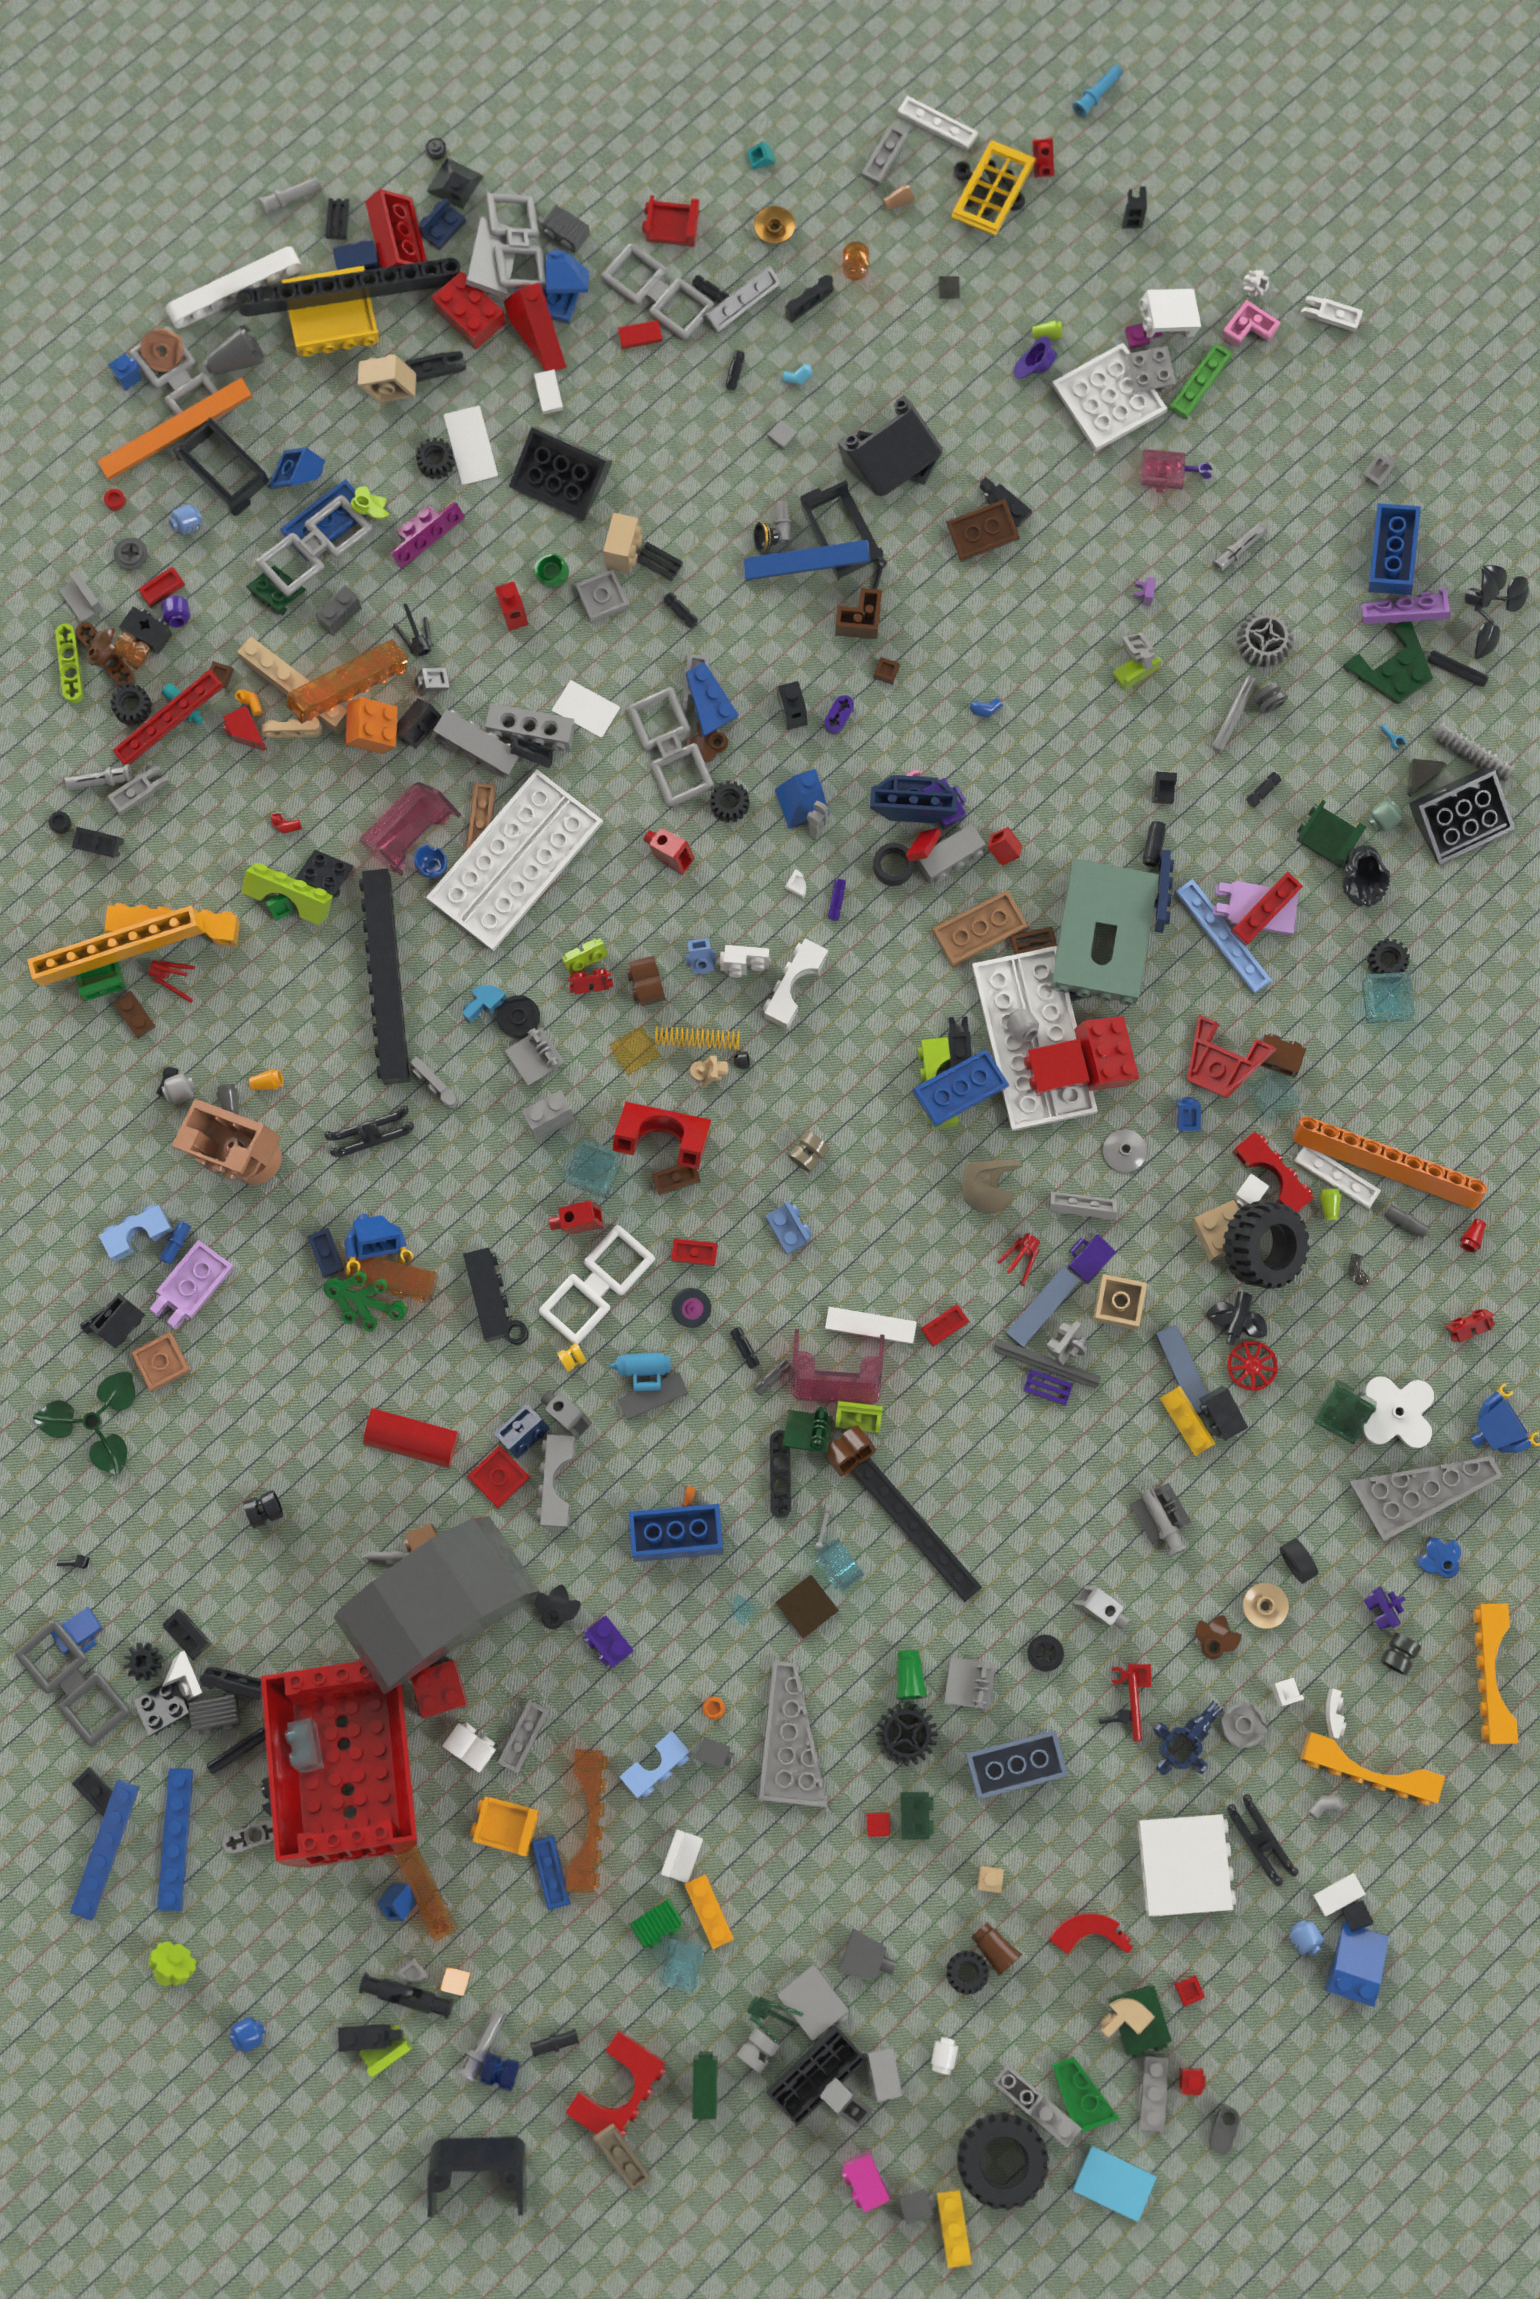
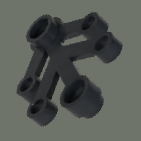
M989 160L987 165H991L994 168H996V162L994 160ZM965 161L957 162L954 166V176L958 180L963 181L966 179L969 181L973 174L970 172V165ZM984 169V172L988 174L990 182L981 177L979 180L993 185L997 178V173ZM1006 169L1004 171L1006 173L1014 175L1013 171L1010 169ZM1002 176L1001 181L1006 184L1007 191L1011 192L1014 181ZM976 184L984 190L972 192L971 195L980 199H986L990 189ZM994 191L991 197L997 196L1002 200L989 203L1003 207L1008 196ZM1019 192L1016 198L1018 203H1013L1011 211H1019L1024 207L1025 197L1021 192ZM968 200L966 206L973 205L975 201ZM994 209L984 210L982 215L988 216Z

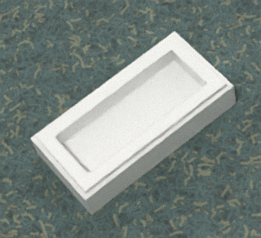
M555 370L535 373L534 376L543 414L562 411L563 406Z
M1352 1873L1317 1892L1313 1897L1326 1917L1366 1894L1357 1877Z

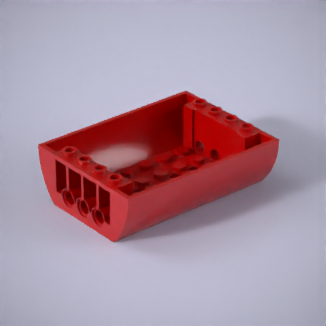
M362 1661L261 1676L276 1862L285 1866L311 1868L401 1854L415 1847L418 1840L402 1684L384 1695ZM342 1716L347 1717L348 1724L343 1728L337 1727L336 1722L338 1718ZM343 1739H349L350 1747L344 1751L338 1748L339 1742ZM348 1784L354 1785V1793L351 1796H344L343 1788ZM350 1807L356 1808V1816L353 1819H346L345 1811Z

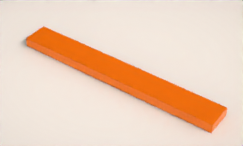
M241 377L98 460V463L107 479L111 480L196 431L209 420V417L215 420L253 398Z

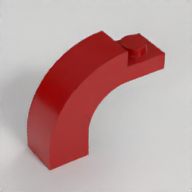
M1081 1913L1071 1916L1061 1922L1047 1938L1066 1954L1070 1953L1081 1938L1090 1934L1105 1936L1127 1954L1134 1947L1129 1943L1131 1938L1121 1930L1118 1934L1115 1932L1120 1923L1110 1917L1097 1913Z

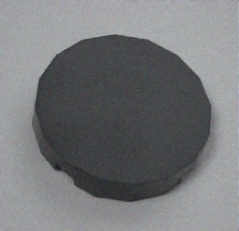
M515 995L503 1001L497 1010V1021L505 1035L511 1038L522 1039L529 1035L528 1032L531 1029L535 1028L537 1030L540 1024V1012L537 1004L523 995Z

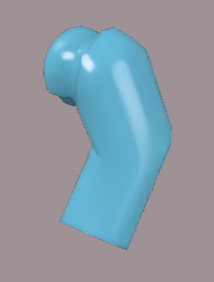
M805 364L795 373L784 371L782 382L797 385L803 384L812 375L811 366Z

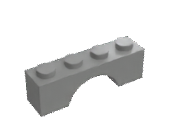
M547 1434V1440H543L542 1453L546 1454L545 1463L541 1462L540 1476H544L543 1485H539L538 1497L542 1499V1508L538 1507L537 1521H540L542 1527L569 1528L571 1506L558 1497L554 1483L558 1471L567 1463L574 1461L576 1443L574 1436Z

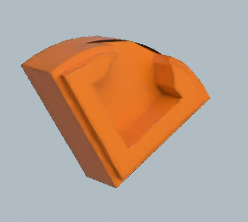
M686 1487L682 1507L693 1505L696 1493L695 1487Z

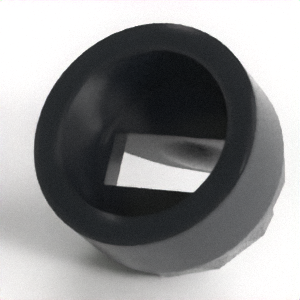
M748 1051L737 1053L734 1056L735 1067L738 1069L750 1068Z

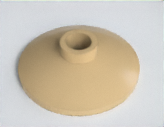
M1260 1583L1251 1587L1245 1594L1243 1611L1248 1621L1254 1626L1262 1629H1271L1277 1627L1285 1620L1289 1611V1603L1286 1594L1281 1588L1271 1583ZM1262 1602L1268 1604V1610L1264 1611L1261 1609Z

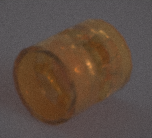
M851 242L843 250L842 270L847 278L860 280L868 273L869 250L861 242Z
M126 630L115 644L116 650L113 655L120 660L127 658L128 665L138 670L152 647L145 642L140 641L137 643L136 636Z

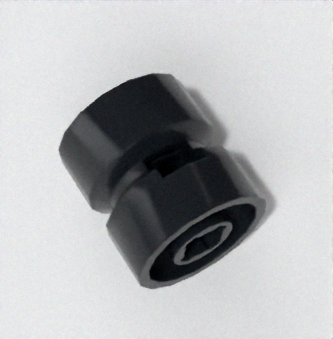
M274 1490L261 1494L260 1499L253 1497L243 1501L247 1518L253 1529L265 1525L268 1519L275 1521L284 1517L280 1501ZM260 1506L263 1507V1510L265 1512L264 1514H261L259 1510Z

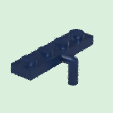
M1162 850L1159 862L1157 898L1154 903V908H1156L1154 932L1163 933L1165 924L1169 925L1171 912L1167 911V907L1171 906L1172 894H1168V890L1172 889L1173 877H1169V874L1173 872L1174 860L1171 859L1170 850Z

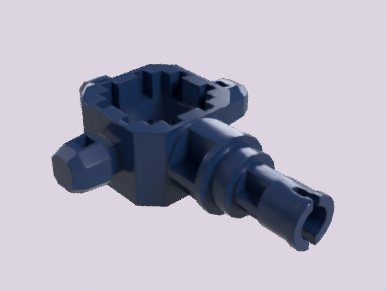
M1212 1700L1201 1715L1191 1718L1184 1727L1173 1728L1171 1732L1168 1731L1169 1728L1165 1724L1160 1722L1154 1727L1155 1735L1159 1739L1163 1738V1741L1159 1744V1754L1165 1759H1161L1156 1765V1770L1162 1776L1172 1769L1171 1766L1175 1769H1188L1192 1765V1769L1199 1774H1203L1208 1768L1207 1763L1202 1758L1199 1759L1198 1756L1203 1752L1201 1742L1209 1734L1208 1731L1212 1727L1211 1724L1224 1711L1221 1706L1216 1708L1218 1704ZM1179 1733L1195 1747L1193 1752L1182 1763L1178 1762L1166 1750L1168 1744Z

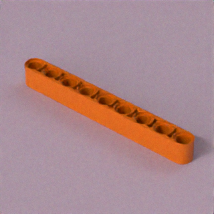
M1302 1117L1293 1134L1294 1141L1299 1145L1471 1209L1479 1206L1487 1191L1485 1183L1478 1179L1312 1117Z

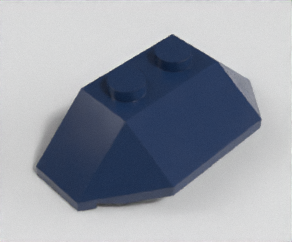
M892 775L877 786L871 787L870 809L890 821L936 823L941 819L956 814L957 792L951 790L946 784L934 777ZM935 782L938 783L942 793L934 792L935 786L931 787V792H922L923 789ZM939 802H943L942 807H939Z

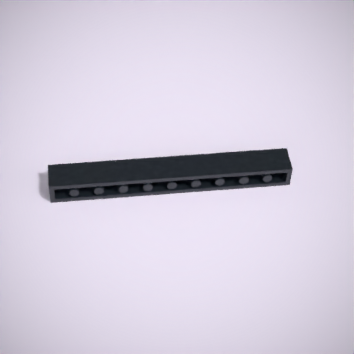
M388 868L362 871L363 878L359 879L360 891H364L361 907L362 912H366L363 928L364 933H368L365 949L367 954L370 953V961H367L368 974H372V982H369L370 995H374V1003H371L372 1016L376 1017V1024H373L374 1037L378 1038V1045H375V1056L380 1060V1066L376 1067L377 1077L382 1080L384 1085L410 1082L391 875Z

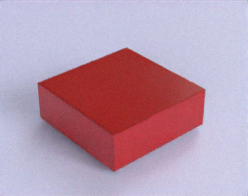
M866 1813L867 1837L891 1836L890 1813Z
M1196 1975L1174 1984L1183 2007L1205 1998Z

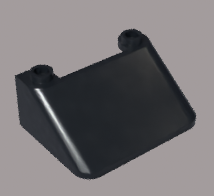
M904 395L894 404V410L898 416L862 442L855 435H848L837 442L843 464L877 496L889 494L938 459L942 454L940 443L911 401Z

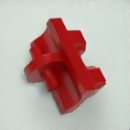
M1053 137L1032 139V155L1036 158L1033 166L1034 178L1055 176Z

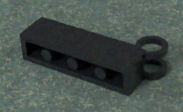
M488 1247L463 1254L484 1340L490 1342L506 1337L513 1345L525 1343L529 1336L525 1324L520 1320H512L511 1316L507 1317L505 1308H509L507 1296L501 1293L500 1287H503L504 1283L501 1273H496L495 1266L499 1265L496 1252L492 1253ZM514 1327L523 1328L522 1336L517 1339L511 1338L510 1331Z

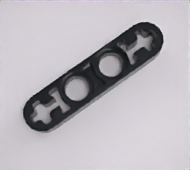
M783 1430L773 1432L770 1437L771 1513L779 1519L786 1518L791 1511L790 1448L782 1447V1451L787 1450V1454L781 1452L773 1454V1450L778 1451V1444L774 1442V1439H777L778 1435H782L784 1439L785 1431ZM777 1457L786 1459L787 1465L784 1469H777L774 1466V1460ZM779 1479L787 1483V1488L783 1492H778L774 1488V1483ZM774 1495H788V1499L783 1498V1506H787V1510H784L783 1514H779L778 1510H774V1507L779 1504L778 1498L774 1499Z

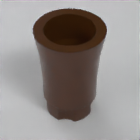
M988 1922L971 1936L978 1943L976 1946L991 1963L998 1976L1004 1973L1023 1955L996 1928L993 1929Z

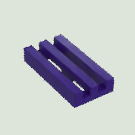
M1031 1369L1023 1391L1066 1406L1073 1384ZM1034 1376L1049 1381L1051 1383L1066 1387L1067 1389L1065 1391L1057 1387L1036 1381L1032 1378ZM1030 1384L1064 1395V1398L1061 1399L1032 1389Z

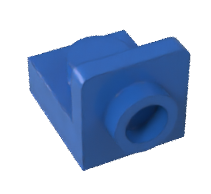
M1183 1097L1182 1100H1176L1178 1131L1201 1130V1104L1199 1101L1195 1100L1194 1097Z

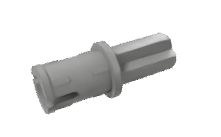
M777 501V520L775 525L778 531V543L787 544L791 542V520L788 515L787 501Z

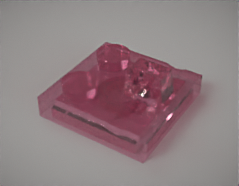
M1144 449L1142 455L1141 486L1157 487L1156 492L1164 493L1165 488L1183 490L1185 453Z

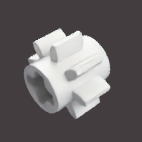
M1263 270L1249 271V275L1244 278V290H1249V296L1263 295V292L1267 290L1269 280L1268 276H1263Z

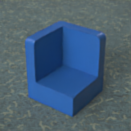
M393 1883L378 1900L377 1905L387 1920L404 1921L417 1905L418 1899L409 1884Z

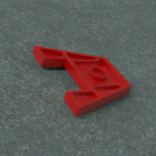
M1199 1015L1187 1081L1227 1099L1277 1049L1272 1045L1255 1039L1246 1058L1211 1043L1220 1025L1216 1021Z

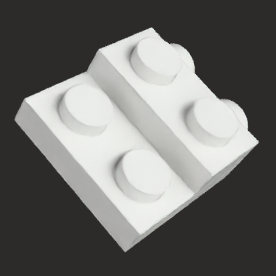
M725 945V952L720 954V971H725V974H729L730 977L739 978L742 975H747V967H751L754 971L769 969V949Z

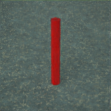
M1130 1671L1127 1672L1133 1741H1142L1137 1672Z

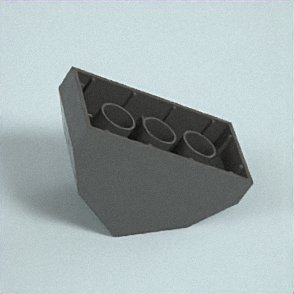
M490 1516L478 1517L426 1541L370 1582L344 1604L333 1618L385 1695L534 1599L540 1590Z

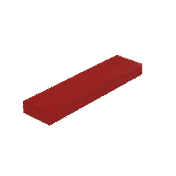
M1287 871L1230 932L1244 946H1247L1303 886Z

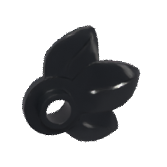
M562 1584L555 1587L549 1596L539 1592L535 1599V1607L542 1614V1623L545 1627L552 1630L561 1627L564 1621L574 1619L581 1606L580 1601H569L568 1592ZM551 1614L557 1615L556 1622L549 1621Z

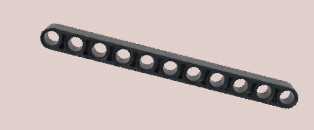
M455 258L437 259L243 289L237 293L236 302L238 311L242 316H257L443 287L458 275L461 269L459 261Z

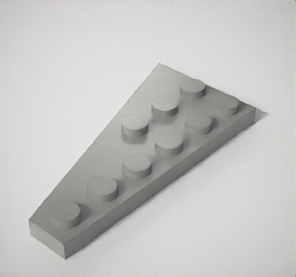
M1492 1456L1352 1480L1349 1481V1484L1381 1540L1385 1541L1501 1478L1503 1475Z

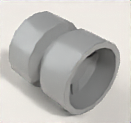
M756 2027L749 2037L750 2043H744L737 2056L751 2068L761 2073L768 2064L767 2058L773 2057L780 2045L764 2031Z

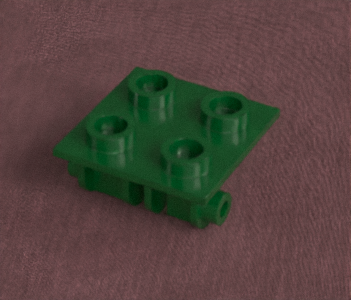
M275 565L271 567L287 586L295 581ZM265 573L246 586L253 597L258 598L262 604L266 603V607H271L277 615L281 614L282 616L287 611L285 606L306 591L301 586L290 596H285Z
M819 1407L815 1414L788 1410L782 1447L827 1454L833 1416H828L829 1413L825 1407Z

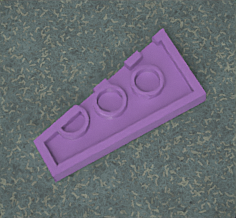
M1447 588L1439 589V593L1430 594L1429 591L1420 593V597L1415 598L1403 596L1396 602L1383 600L1362 605L1363 624L1450 619Z

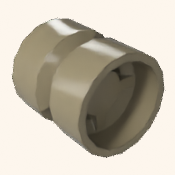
M807 1131L800 1140L801 1145H796L788 1156L800 1168L811 1173L818 1164L817 1159L823 1158L830 1148L814 1133ZM806 1150L811 1156H808L804 1151Z

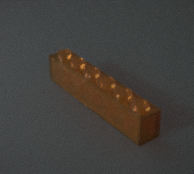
M391 639L287 694L286 706L301 724L308 720L312 721L323 712L331 711L342 702H348L354 696L365 693L371 687L382 684L388 678L404 672L408 656Z

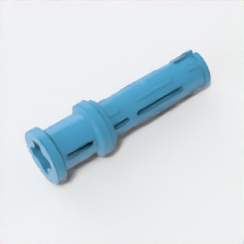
M1113 65L1091 89H1086L1083 96L1072 104L1073 110L1078 116L1086 117L1088 111L1093 106H1097L1100 97L1123 75V71H1120L1121 68L1118 65Z

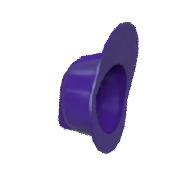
M1043 336L1036 340L1031 348L1018 360L1013 370L1014 377L1021 379L1031 373L1040 374L1049 370L1058 355L1051 348V341L1048 337Z

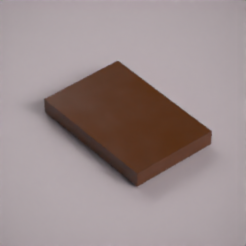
M1006 499L946 521L960 562L1020 540Z

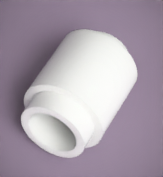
M941 2037V2041H935L931 2060L933 2071L950 2075L951 2069H954L959 2047L954 2045L955 2040Z

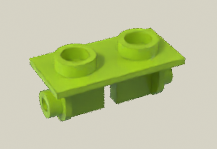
M594 938L583 944L582 948L584 951L582 952L577 947L564 953L565 956L561 958L570 975L609 956L600 938L597 940Z

